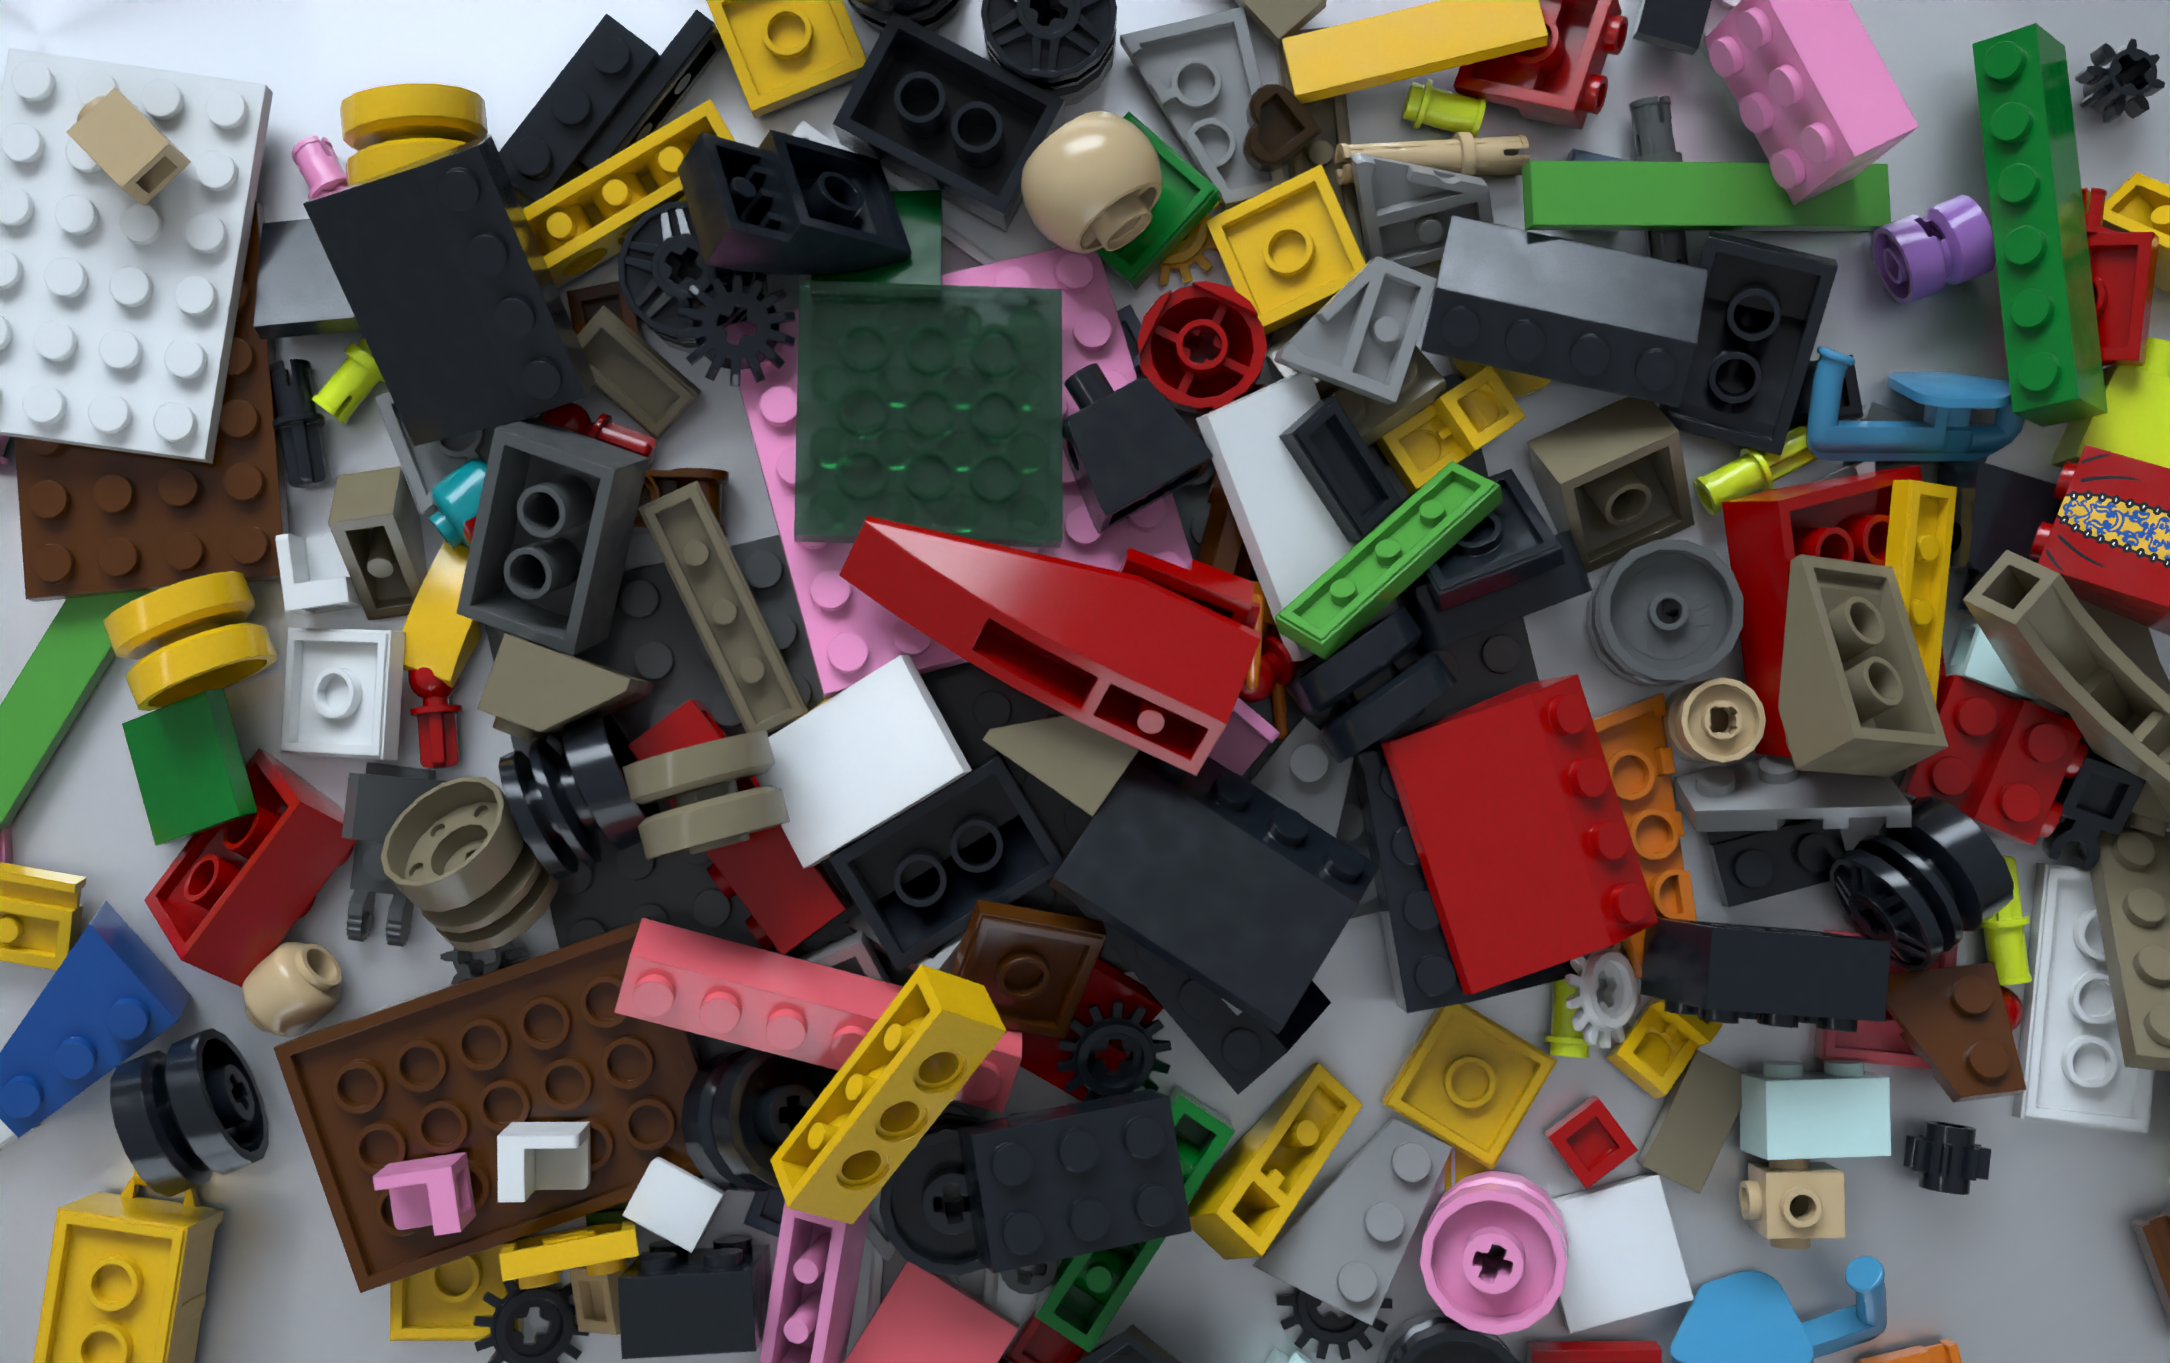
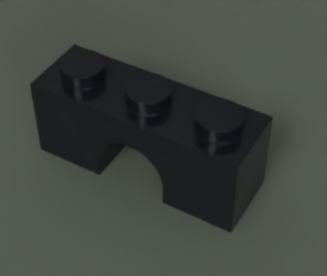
M607 13L498 152L514 190L531 203L536 202L587 172V169L579 161L580 157L660 56L655 49Z

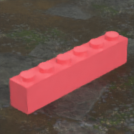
M642 918L630 953L614 1013L839 1071L903 986ZM1006 1029L1007 1031L997 1042L994 1049L986 1056L953 1100L1003 1113L1022 1060V1032Z

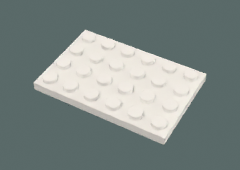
M8 49L0 95V435L213 464L273 92L266 84L22 49ZM113 88H117L191 161L181 173L145 206L125 192L66 133L77 122L79 112L88 102L97 97L106 96Z

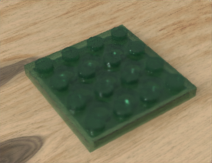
M799 280L794 541L854 543L868 515L1007 547L1060 548L1063 541L1062 289Z

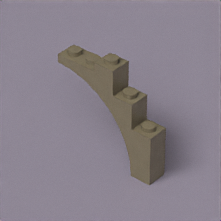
M2006 550L1963 599L1964 603L2015 684L2029 693L2069 712L2093 753L2146 780L2170 819V696L2147 677L2109 639L2082 607L2060 573Z

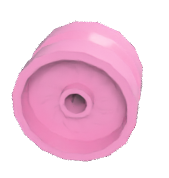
M1491 1170L1465 1176L1442 1194L1429 1217L1428 1225L1423 1235L1420 1267L1427 1292L1446 1316L1469 1330L1502 1335L1529 1328L1550 1313L1564 1289L1569 1237L1562 1212L1543 1188L1519 1174ZM1492 1244L1499 1245L1505 1249V1253L1502 1256H1493L1488 1252Z

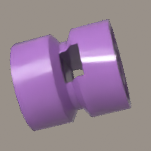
M1960 195L1929 207L1924 211L1922 218L1911 214L1880 226L1874 230L1872 237V253L1880 279L1888 293L1898 303L1903 305L1941 291L1945 282L1955 286L1993 270L1996 263L1993 231L1979 204L1966 195Z

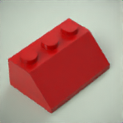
M258 748L245 766L257 813L193 835L144 899L181 961L241 988L243 982L254 968L278 947L297 919L302 918L309 912L314 904L316 894L334 870L348 860L357 841L342 838L345 812L337 803L261 748Z

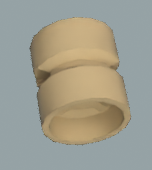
M1717 678L1684 684L1672 692L1665 702L1667 715L1662 716L1666 744L1668 747L1672 746V752L1684 760L1696 763H1724L1740 760L1752 752L1763 737L1766 723L1763 704L1754 690L1741 681Z

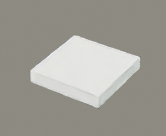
M288 627L280 754L398 760L406 632Z
M1652 1171L1552 1199L1562 1212L1569 1237L1564 1289L1558 1298V1303L1565 1328L1570 1334L1694 1300L1658 1173Z

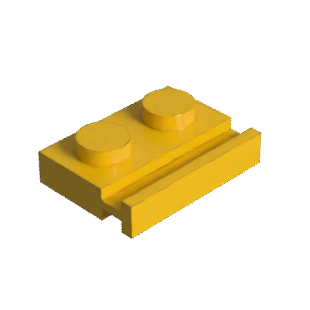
M0 862V961L57 971L80 938L83 904H80L81 889L86 885V877Z

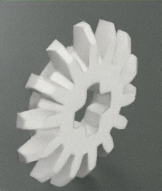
M1622 941L1610 947L1570 960V964L1577 975H1565V983L1570 987H1574L1576 993L1566 998L1565 1001L1566 1007L1569 1009L1578 1007L1572 1017V1025L1576 1031H1582L1584 1040L1589 1045H1595L1597 1040L1601 1048H1611V1037L1616 1043H1622L1625 1039L1622 1026L1632 1027L1636 1021L1633 1017L1635 1005H1640L1641 996L1637 995L1636 981L1641 979L1635 977V972L1626 952H1619ZM1598 979H1605L1607 987L1602 993L1604 1001L1597 999Z

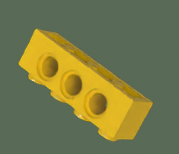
M711 99L523 209L557 289L621 251L627 232L645 213L668 202L686 201L677 168L701 132L735 141Z
M922 964L917 968L770 1159L787 1208L852 1225L855 1223L1007 1031L984 985Z

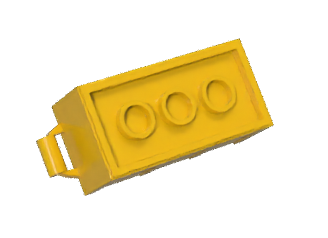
M136 1170L122 1194L98 1191L57 1209L33 1363H194L202 1310L205 1308L207 1292L205 1291L214 1234L217 1225L222 1223L224 1209L200 1206L196 1187L184 1191L183 1203L138 1196L139 1185H148L139 1177Z

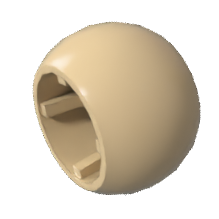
M1093 111L1064 124L1034 150L1022 170L1021 191L1026 210L1034 225L1048 240L1068 251L1080 254L1090 253L1103 247L1106 251H1114L1130 243L1150 224L1153 217L1150 211L1161 196L1163 176L1157 152L1149 138L1136 125L1115 113Z

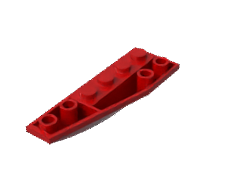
M868 515L839 574L843 579L909 625L1014 689L1082 724L1195 776L1199 773L1228 724L1261 640V633L1141 576Z

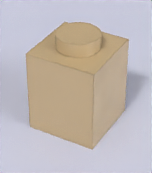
M113 88L106 96H100L88 102L79 112L77 122L66 131L125 192L143 206L191 163L117 88Z

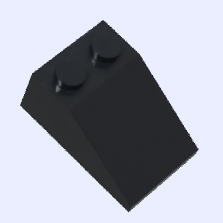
M1709 231L1699 267L1708 269L1699 333L1679 407L1660 403L1659 409L1678 430L1781 455L1838 264L1836 259L1716 231Z

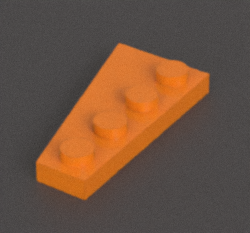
M1660 693L1594 718L1593 722L1657 918L1697 921L1690 872L1684 870L1680 837H1685L1681 811L1676 812L1671 781V774L1675 773L1672 746H1666L1662 716L1667 715L1664 693ZM1645 929L1622 940L1636 978H1642Z

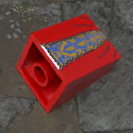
M2085 445L2078 464L2067 461L2061 471L2053 499L2063 502L2054 524L2044 521L2041 523L2033 541L2029 559L2036 560L2038 564L2060 573L2077 598L2170 636V469Z

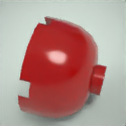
M1209 281L1193 282L1192 286L1181 287L1172 293L1170 290L1161 295L1143 317L1137 340L1140 368L1144 377L1153 384L1173 408L1198 415L1212 412L1246 396L1260 378L1267 352L1263 325L1258 319V313L1252 303L1233 288Z

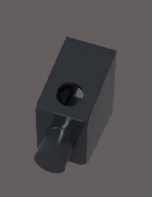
M1094 363L1080 369L1065 381V387L1080 410L1070 415L1064 421L1060 441L1093 525L1098 533L1204 475L1213 458L1211 451L1148 379L1144 377L1138 378L1114 391L1099 365Z
M1980 461L1941 462L1938 484L1957 487L1949 571L1966 575L1958 611L1971 614L1963 599L2006 550L2029 559L2031 547L2041 523L2044 521L2054 524L2063 502L2053 499L2057 484Z

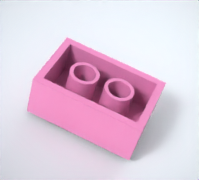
M1741 0L1703 40L1709 51L1710 62L1714 70L1724 78L1739 105L1743 123L1755 134L1770 162L1771 173L1775 181L1785 189L1794 206L1856 177L1919 127L1849 0Z

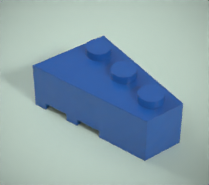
M105 901L0 1052V1119L18 1138L177 1023L192 996L107 901Z

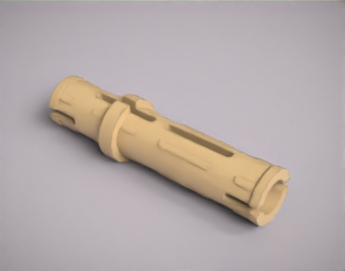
M1457 132L1453 134L1451 139L1365 144L1338 143L1335 151V164L1351 163L1350 155L1362 153L1470 176L1522 175V166L1530 161V154L1517 155L1519 150L1529 149V142L1525 134L1473 138L1470 132ZM1345 164L1343 169L1335 170L1339 185L1354 183L1351 164Z

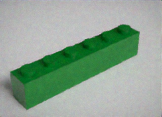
M2037 23L1973 43L1972 47L2012 412L2041 427L2107 414L2108 411L2066 50L2062 43Z

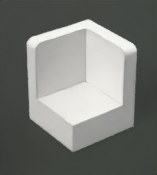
M290 533L276 535L285 611L312 615L362 607L333 534L307 538Z
M511 1122L497 1135L498 1202H525L535 1190L585 1189L591 1181L590 1122Z
M656 1157L649 1164L622 1216L692 1253L704 1238L729 1190L719 1187L706 1177L700 1179L667 1160Z

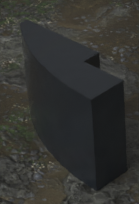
M771 129L758 148L701 132L677 168L705 265L764 274L814 275L877 268L906 261L912 253L881 162L878 159Z

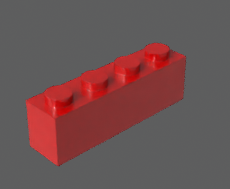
M689 699L627 746L637 758L634 762L678 749L726 738L727 736L701 701ZM755 777L736 782L739 792L760 787ZM675 799L668 800L673 809L677 808ZM781 825L750 833V840L706 851L713 864L706 868L709 876L728 899L737 894L751 913V916L745 920L748 929L758 943L767 951L776 947L782 955L789 953L852 906L821 863L813 867L803 868Z

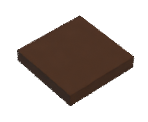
M977 899L950 974L984 985L1006 1029L1065 1039L1107 934L1102 921Z

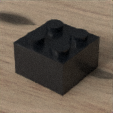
M728 1236L713 1240V1248H698L690 1253L668 1240L650 1243L649 1251L642 1252L618 1277L622 1359L757 1351L763 1340L772 1283L770 1244L752 1245V1237Z

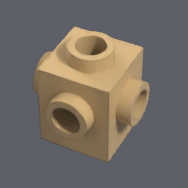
M1809 1159L1748 1162V1180L1741 1181L1739 1188L1741 1214L1744 1220H1749L1750 1228L1766 1239H1770L1771 1246L1781 1249H1807L1811 1247V1239L1846 1238L1845 1179L1843 1171L1826 1162H1809Z

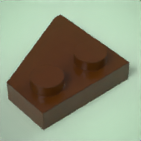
M1994 962L1889 975L1886 1009L1904 1030L1899 1035L1916 1056L1928 1062L1932 1068L1934 1079L1953 1103L2019 1095L2027 1090Z

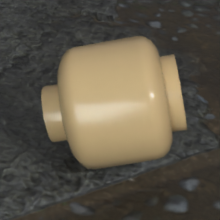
M293 941L278 946L254 968L243 982L242 995L249 1020L260 1030L271 1032L275 1035L288 1038L303 1035L331 1012L341 1000L342 972L336 959L326 949L313 943L305 944Z

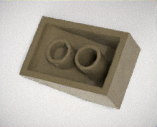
M1800 554L1791 560L1778 710L1786 734V744L1792 755L1796 770L1890 777L1949 747L1893 567Z

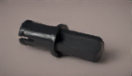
M290 359L294 382L291 386L289 371L285 369L284 361H277L269 365L278 418L273 420L272 424L273 429L281 434L288 482L295 488L316 487L325 483L328 476L320 428L325 425V417L317 413L316 403L311 400L314 396L310 373L311 363L303 359Z

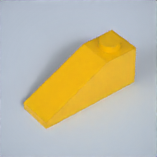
M1319 1062L1312 1064L1211 1171L1187 1206L1191 1229L1225 1260L1262 1257L1363 1104Z

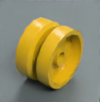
M405 83L379 86L356 92L345 98L340 106L342 138L347 145L358 151L348 158L345 166L347 186L486 136L488 127L484 99L474 91L458 86L436 83Z
M235 571L212 573L160 588L125 604L103 620L105 631L117 657L139 660L126 674V681L138 710H157L205 690L220 688L224 690L264 671L277 661V653L266 627L241 623L255 608L254 598L243 573Z

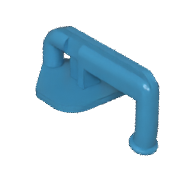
M1819 346L1817 349L1820 357L1812 382L1806 445L1811 454L1818 459L1826 461L1973 462L1994 454L2012 443L2021 432L2025 422L2024 418L2012 412L2009 381L1952 372H1894L1888 375V387L1917 403L1925 405L1923 421H1838L1845 373L1848 365L1853 366L1855 364V359L1828 347ZM1971 408H1996L1994 424H1969Z
M1871 1256L1855 1258L1848 1264L1845 1270V1279L1850 1288L1855 1291L1856 1305L1804 1322L1799 1320L1780 1283L1766 1273L1743 1271L1705 1283L1699 1288L1671 1343L1672 1363H1813L1815 1358L1868 1342L1882 1334L1887 1326V1302L1883 1265Z

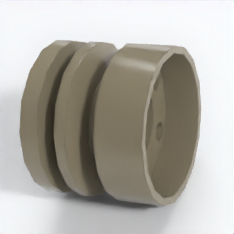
M464 776L443 782L419 796L398 816L385 837L381 853L385 875L409 901L421 909L422 915L436 927L438 933L460 951L479 953L498 948L525 933L546 912L557 893L559 880H556L545 870L518 831L512 818V812L508 806L506 795L497 785L483 777Z

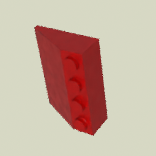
M1909 465L1778 488L1722 502L1730 567L1744 597L1743 627L1740 632V642L1746 685L1754 690L1762 702L1766 718L1763 737L1755 748V754L1792 757L1786 744V734L1778 710L1791 560L1800 554L1885 566L1893 480L1922 481L1920 465ZM1943 647L1941 649L1937 699L1946 680Z
M1578 674L1525 683L1381 743L1464 994H1475L1610 947L1658 923Z

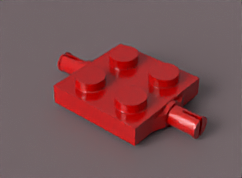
M2083 188L2082 196L2102 366H2145L2159 237L2154 232H2116L2103 227L2107 191L2100 188H2091L2090 192L2087 188Z

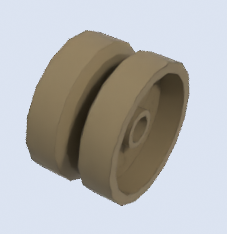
M766 730L697 744L653 756L623 767L632 801L646 805L675 799L677 806L675 809L646 817L638 826L646 860L689 850L690 855L750 840V833L790 822L782 789L767 785L739 792L736 782L765 774L774 765L775 762Z

